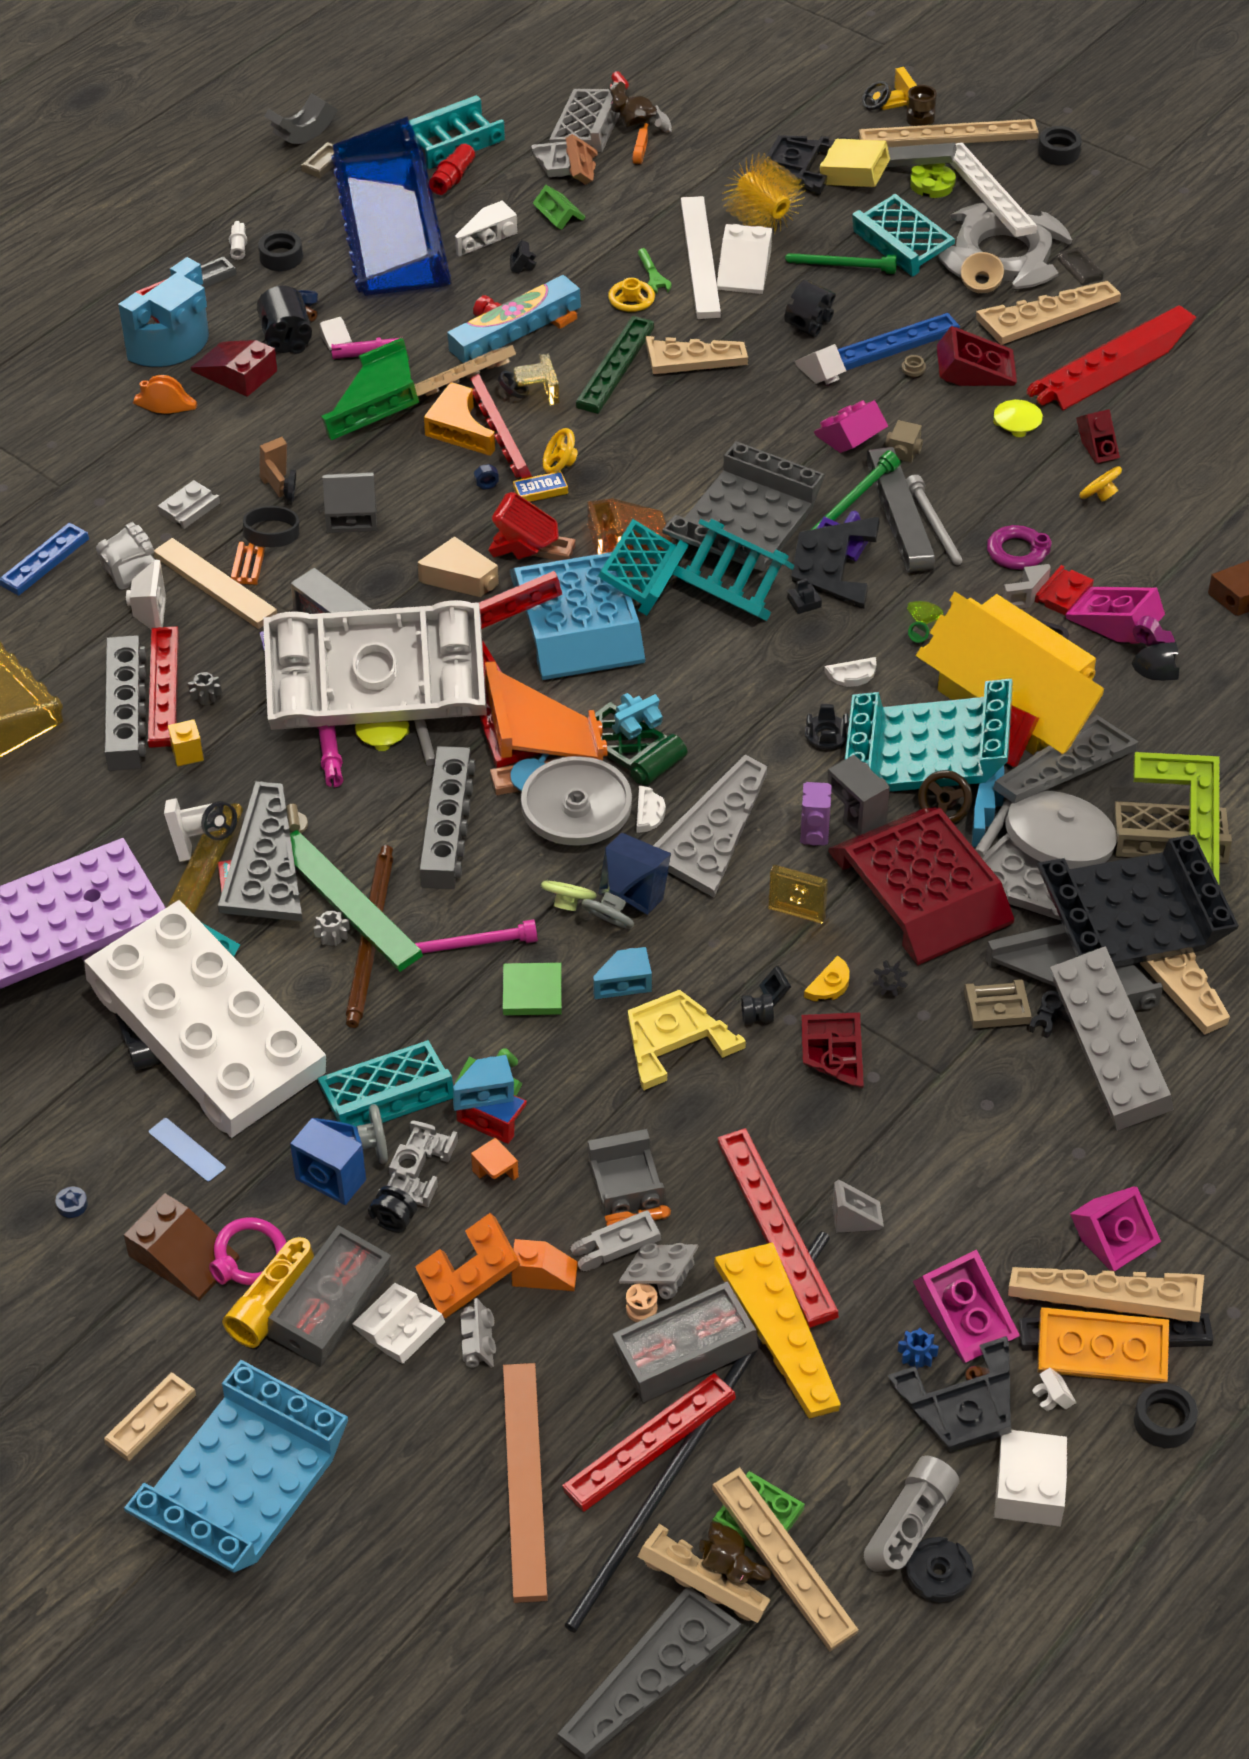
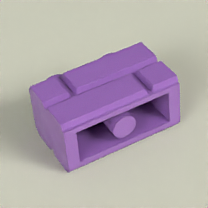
M806 782L803 784L800 843L810 845L828 844L831 785L829 783Z

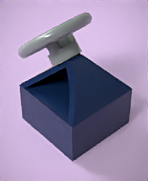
M620 833L605 848L598 894L604 897L601 903L591 899H584L582 901L583 908L614 925L626 929L633 928V920L620 911L626 905L648 915L663 900L671 853Z

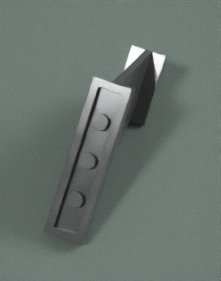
M1063 924L988 941L986 961L990 968L1003 965L1055 986L1050 967L1073 959L1077 955ZM1133 964L1115 967L1134 1011L1150 1009L1159 1005L1163 988L1161 982L1153 984Z

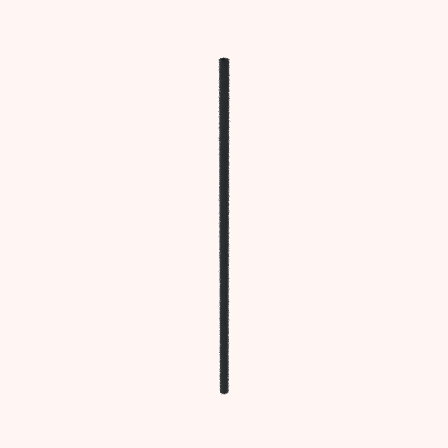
M822 1231L818 1233L808 1249L814 1263L830 1239L829 1235ZM756 1329L757 1343L759 1349L762 1345V1342L757 1335L758 1331ZM758 1350L737 1359L723 1381L732 1390ZM716 1414L687 1435L566 1621L565 1627L569 1631L575 1633Z

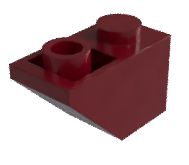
M1110 409L1076 417L1081 442L1095 463L1120 458Z

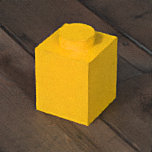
M195 720L168 725L171 747L177 767L204 761L201 740Z

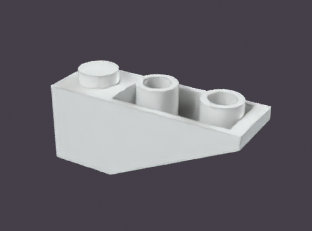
M503 201L482 208L455 235L456 255L460 257L517 234V214Z

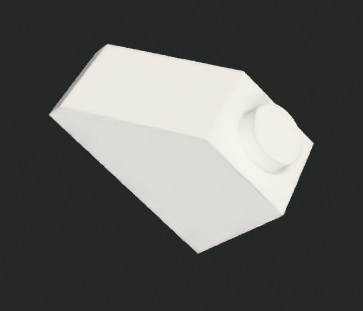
M835 344L794 361L796 366L816 384L825 381L827 385L839 380L838 374L846 371Z

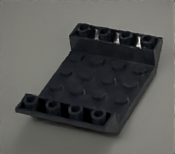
M1195 834L1168 839L1164 851L1156 854L1069 869L1065 858L1039 862L1037 864L1077 957L1106 946L1114 967H1120L1203 951L1239 927Z

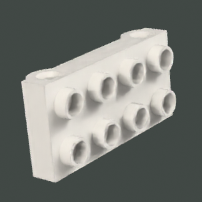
M445 601L433 606L319 614L284 612L271 617H263L267 713L271 730L487 715L479 603Z
M180 900L84 960L86 980L91 984L101 1002L110 1011L117 1013L200 1103L209 1120L231 1138L326 1073V1054Z

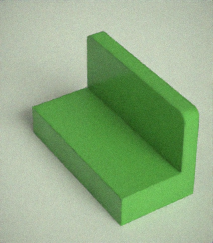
M547 185L544 186L533 202L561 230L572 215L582 221L585 219V216L562 193Z

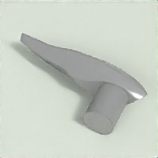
M655 106L657 108L655 126L664 132H672L669 118L660 111L658 106Z

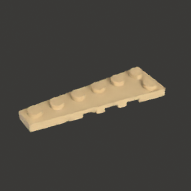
M1013 1267L1008 1296L1019 1297L1025 1300L1049 1301L1054 1304L1063 1303L1085 1308L1107 1309L1119 1313L1129 1312L1149 1317L1158 1316L1178 1319L1180 1321L1199 1322L1204 1275L1164 1273V1278L1146 1277V1272H1133V1277L1116 1276L1114 1271H1102V1273L1095 1276L1087 1275L1083 1270Z

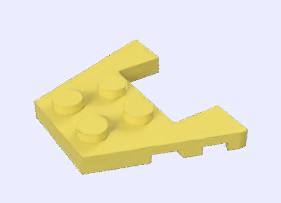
M681 990L628 1010V1022L643 1090L667 1081V1072L657 1058L660 1055L708 1037L723 1058L745 1049L746 1041L739 1034L735 1036L730 1032L728 1026L721 1020L716 1021L706 1014L707 1010Z

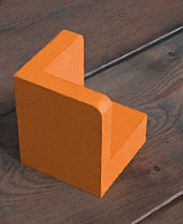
M496 1138L471 1153L472 1171L479 1178L488 1174L492 1179H496L504 1173L512 1180L519 1177L518 1160Z

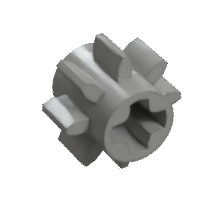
M326 911L321 917H316L314 935L315 937H321L322 945L337 946L343 939H348L349 920H342L341 912Z

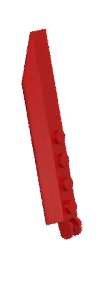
M1179 305L1036 380L1028 386L1027 395L1030 397L1037 396V402L1041 405L1057 400L1061 410H1065L1169 353L1194 322L1196 316Z

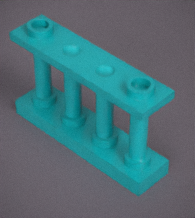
M477 95L400 124L402 143L406 147L418 143L425 150L426 167L428 169L438 166L441 161L450 156L461 144H468L474 151H478L505 140L504 121L501 119L489 123L482 116L481 99ZM475 121L480 128L471 131L465 124ZM456 128L462 135L452 138L446 133ZM437 135L443 141L432 145L427 139Z
M700 519L698 524L707 528L708 531L691 565H687L686 569L677 565L673 575L767 621L771 611L764 608V600L781 566L783 565L793 570L795 565L787 561L789 556L775 549L774 553H771L723 530L725 525L714 519H710L709 522ZM717 534L729 539V542L712 576L709 575L705 579L700 577L701 571L699 570ZM740 544L751 551L733 587L730 586L727 590L721 587L723 583L721 579ZM759 556H765L771 559L772 562L755 596H752L750 600L742 597L744 594L742 590Z

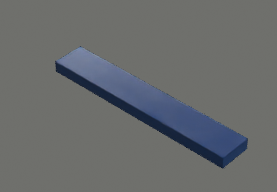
M945 313L837 350L845 369L849 370L942 339L951 326L959 329L960 326L949 313Z

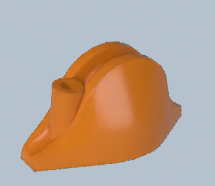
M156 375L150 378L149 381H141V392L133 400L135 405L155 413L164 414L194 410L197 406L196 400L184 391L181 384L174 378L166 375Z

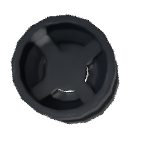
M762 994L758 998H753L751 995L741 996L744 1025L753 1024L757 1020L764 1023H773L774 1010L771 994Z

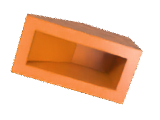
M515 1239L513 1250L521 1265L511 1271L512 1286L575 1291L578 1268L576 1260L547 1242Z

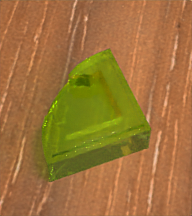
M925 601L910 602L907 609L916 621L926 624L938 620L939 616L943 615L944 612L937 605Z

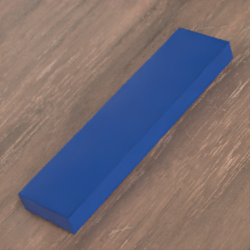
M69 522L0 577V586L19 596L89 540L88 532Z

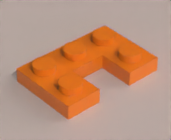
M491 1213L465 1230L477 1255L461 1267L454 1270L446 1253L441 1249L415 1266L437 1311L442 1313L445 1319L521 1265L496 1217Z

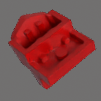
M507 493L492 516L493 523L499 529V532L493 537L494 541L488 551L493 558L513 552L517 559L537 554L539 549L558 540L557 521L517 493Z

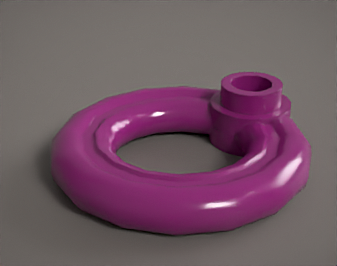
M1010 525L1001 527L991 534L987 541V551L991 559L1000 566L1008 569L1024 570V567L1036 566L1044 560L1051 551L1052 541L1045 533H1038L1026 526ZM1009 539H1022L1031 544V553L1025 556H1012L1003 550L1002 544Z

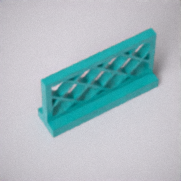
M896 194L865 213L858 210L852 214L853 231L886 257L887 255H897V265L912 277L919 273L920 265L955 244V238ZM893 204H896L900 207V209L887 208ZM874 216H883L882 221L872 220L871 218ZM886 216H899L898 221H886ZM902 216H912L915 218V221H902ZM885 227H897V232H888L885 230ZM901 228H914L913 232H900ZM917 228H928L930 232H917ZM899 239H912V243H902ZM916 239H929L928 243H915ZM932 239L944 240L942 243H932ZM914 250H927V252L918 256Z
M632 519L597 577L641 603L638 611L647 616L689 545L682 540L675 545ZM633 530L641 534L642 537H636ZM625 544L632 545L635 550H628ZM641 545H647L650 551H643ZM655 545H659L667 551H658ZM618 558H624L627 564H620ZM633 558H639L642 564H635ZM648 558H654L657 564H650ZM607 571H616L619 577H615ZM625 571H631L634 577H627ZM640 571H646L649 577H642ZM632 585H639L642 593L633 588Z
M429 1040L318 1078L319 1086L338 1122L356 1127L370 1124L369 1107L373 1104L378 1106L383 1123L453 1098L452 1075L448 1069L443 1067ZM424 1052L428 1055L424 1061L413 1059L415 1055ZM392 1063L400 1064L396 1071L386 1069L385 1067ZM407 1066L418 1068L419 1070L416 1075L404 1073ZM426 1071L435 1072L434 1074L423 1077ZM363 1073L372 1074L369 1080L357 1078ZM379 1076L391 1078L388 1085L376 1082ZM399 1080L407 1082L395 1087ZM337 1082L345 1083L341 1090L328 1086ZM352 1085L363 1088L360 1094L348 1091ZM370 1090L379 1091L378 1093L367 1096ZM343 1099L352 1101L339 1106Z

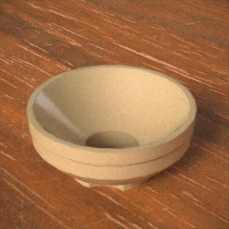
M987 252L970 255L961 267V278L964 285L976 293H988L995 290L1001 284L1004 275L1001 260ZM984 274L988 276L989 280L985 284H980L976 282V276Z

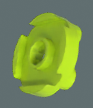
M945 163L914 166L912 168L910 186L915 193L923 196L924 192L930 194V198H940L952 192L953 187H955L956 175L953 170L945 166Z

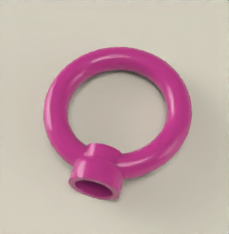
M253 1217L240 1218L227 1224L219 1232L215 1240V1260L209 1264V1269L214 1279L222 1285L229 1280L244 1285H252L262 1272L248 1273L239 1270L234 1259L227 1256L228 1241L234 1234L240 1231L256 1230L264 1233L272 1240L277 1255L287 1243L281 1231L270 1222Z

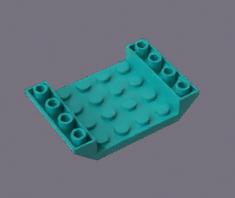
M1012 679L985 681L984 697L883 707L879 692L854 694L851 701L845 759L855 755L862 762L867 763L879 778L887 782L890 791L920 789L925 778L940 770L954 771L964 777L968 784L986 783L1008 762L1013 681ZM948 778L935 781L940 787L959 785L954 780Z

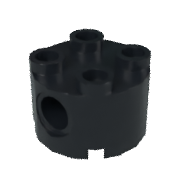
M803 280L791 295V298L794 299L793 304H787L784 315L785 322L817 337L824 322L828 323L833 317L834 309L831 307L836 294L811 281Z

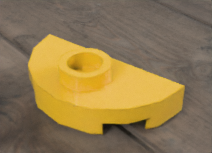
M837 956L806 988L804 998L812 1001L828 998L834 1000L844 994L849 986V968L846 962Z

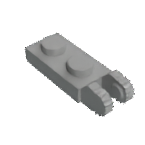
M646 1210L592 1232V1235L572 1244L570 1249L575 1256L589 1253L578 1261L579 1268L584 1272L599 1267L602 1262H609L636 1251L644 1245L658 1242L661 1240V1234L649 1210ZM595 1247H597V1251L590 1253Z

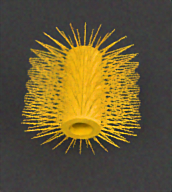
M746 160V174L744 175L743 172V176L739 175L741 179L736 180L739 183L732 184L738 185L734 189L740 192L739 194L732 195L733 197L740 196L735 202L736 204L738 203L736 211L739 209L740 216L742 215L745 218L743 220H748L751 226L753 224L757 226L758 222L765 221L766 217V221L768 220L769 224H772L773 220L775 223L776 219L777 221L779 219L781 231V217L784 219V215L788 216L786 213L791 211L788 209L795 207L790 206L793 202L788 198L790 196L793 197V195L795 196V193L788 195L791 189L794 190V186L791 183L789 184L788 181H784L786 176H780V171L776 166H770L768 169L766 163L764 166L760 164L759 168L756 164L755 170L753 171L754 167H752L751 172L750 170L748 172Z

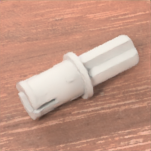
M235 221L234 225H232L229 237L231 245L230 254L236 260L244 258L245 245L247 244L245 224L239 221Z

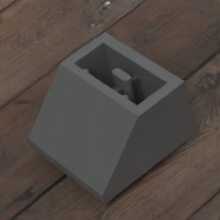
M374 472L323 475L327 533L377 531Z

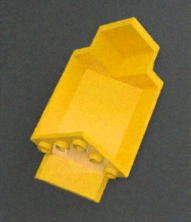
M954 591L949 600L951 601V607L946 616H939L930 631L933 637L929 644L921 647L916 654V657L939 671L938 691L951 700L984 697L985 681L1012 679L1011 705L1039 717L1025 750L1034 755L1050 745L1061 754L1067 752L1104 692V688L1093 681L1096 658L998 594L981 605L972 598L966 599Z

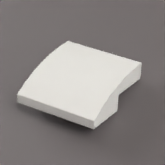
M394 1283L352 1325L370 1343L403 1364L445 1323L442 1313L420 1303L416 1293Z

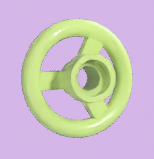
M543 881L541 883V887L544 890L556 893L554 906L561 909L576 911L578 899L594 900L596 898L594 891L583 887L556 881Z

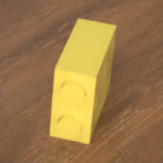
M836 139L820 165V174L827 175L826 185L875 187L890 161L887 142L880 140Z

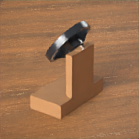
M280 437L260 446V478L264 484L269 482L279 497L285 495L288 505H293L296 470L291 469L290 475L286 479L284 478L286 475L287 443L283 437Z

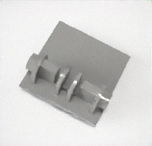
M649 1243L644 1245L631 1261L620 1278L619 1283L657 1284L659 1295L662 1298H672L676 1295L678 1287L683 1284L689 1270L694 1266L693 1255L698 1249V1244L685 1245L683 1243H676L673 1245H657Z

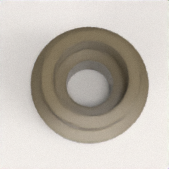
M910 355L902 363L903 373L910 377L920 376L926 370L923 358L918 355Z

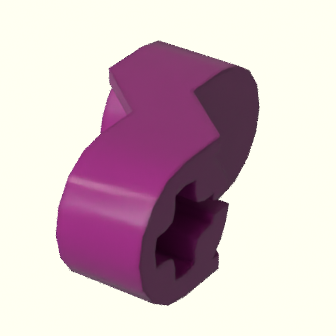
M1151 616L1141 617L1133 628L1136 642L1144 643L1146 647L1159 643L1175 642L1171 631L1162 630L1159 622Z

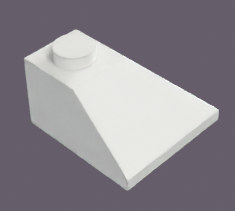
M154 560L132 579L131 590L126 591L127 606L132 607L133 617L150 629L163 627L166 593L160 560Z

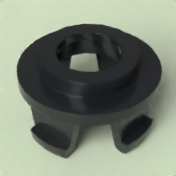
M821 704L818 716L812 718V714L807 715L805 726L807 741L820 749H835L844 745L848 737V714H843L841 719L835 716L833 704Z

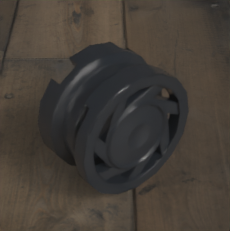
M383 1186L377 1193L376 1199L370 1204L368 1214L371 1219L376 1217L379 1220L377 1225L383 1229L400 1233L404 1232L410 1223L409 1218L412 1219L416 1213L417 1204L403 1190L394 1186Z

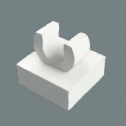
M1049 1367L1039 1374L1044 1383L1036 1385L1032 1391L1038 1397L1048 1393V1398L1040 1403L1043 1409L1046 1411L1052 1410L1057 1403L1064 1409H1068L1076 1403L1062 1376Z

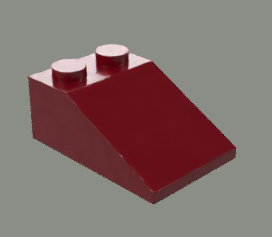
M951 326L938 342L939 376L946 382L959 386H1015L1017 383L1013 349Z
M257 340L220 342L191 367V371L248 397L277 372L275 348Z

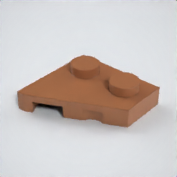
M572 134L566 137V152L571 164L570 173L573 178L586 185L593 181V170L596 163L592 159L597 156L598 152L595 148Z

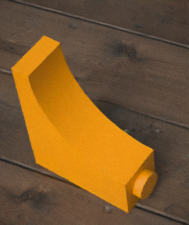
M450 382L424 416L425 436L489 456L495 451L494 431L483 427L470 415L474 408L473 389Z

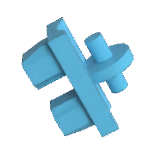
M628 693L622 695L621 705L616 707L617 713L614 715L615 724L612 725L613 731L616 734L622 732L631 740L641 733L640 722L645 721L648 727L652 729L661 725L663 716L658 709L660 700L657 695H652L644 700L640 696L633 698Z

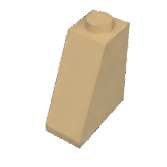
M455 536L418 561L419 581L424 584L477 597L483 596L499 584L498 565Z

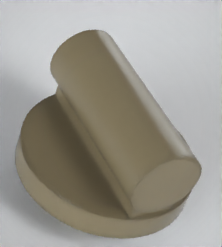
M296 804L287 805L286 810L290 833L295 830L303 833L308 827L307 817L298 812Z

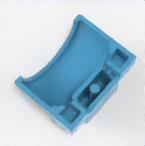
M186 257L170 268L171 277L143 296L135 292L118 304L126 354L129 361L149 367L171 366L192 358L203 349L208 340L209 329L206 315L205 288L201 286L203 284L201 264ZM151 315L160 322L158 324H146L150 320Z

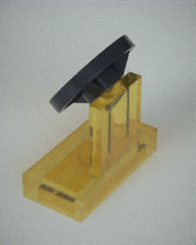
M549 354L539 355L540 363L513 367L514 373L503 371L498 376V381L502 388L516 398L523 399L528 395L529 389L527 385L543 383L550 405L560 403L559 384ZM503 376H506V378L508 379L507 382L510 385V387L505 383ZM513 389H515V390L522 389V390H524V393H518V392L514 391Z

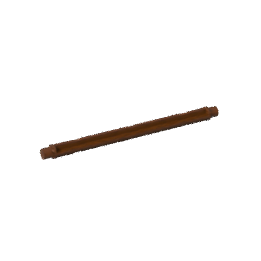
M388 845L382 846L380 853L377 855L369 900L381 912L384 909L393 863V848ZM361 935L346 1010V1025L350 1028H357L360 1019L363 1017L376 950L363 935Z

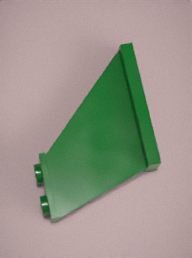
M403 338L359 355L362 368L334 410L321 416L327 436L331 441L419 403L415 385L411 379L409 357Z

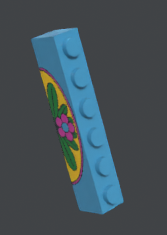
M561 275L448 331L449 351L462 363H465L492 350L499 349L556 320L558 317L560 318L568 314L567 310L574 311L580 308V288L566 276Z

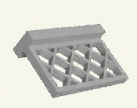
M614 82L612 86H616L619 82ZM573 89L549 139L550 143L566 142V137L573 134L587 144L593 145L597 152H603L620 113L613 112L611 109L613 97L610 90ZM578 97H585L581 100H577ZM578 108L580 109V110H578V111H576V112H574V113L571 112V111L576 110V109H578ZM599 108L601 109V110H599V111H597V112H595V113L592 112V111L597 110V109H599ZM579 127L582 128V129H579V130L573 132V130H575V129H577V128H579ZM587 133L589 134V137H581Z

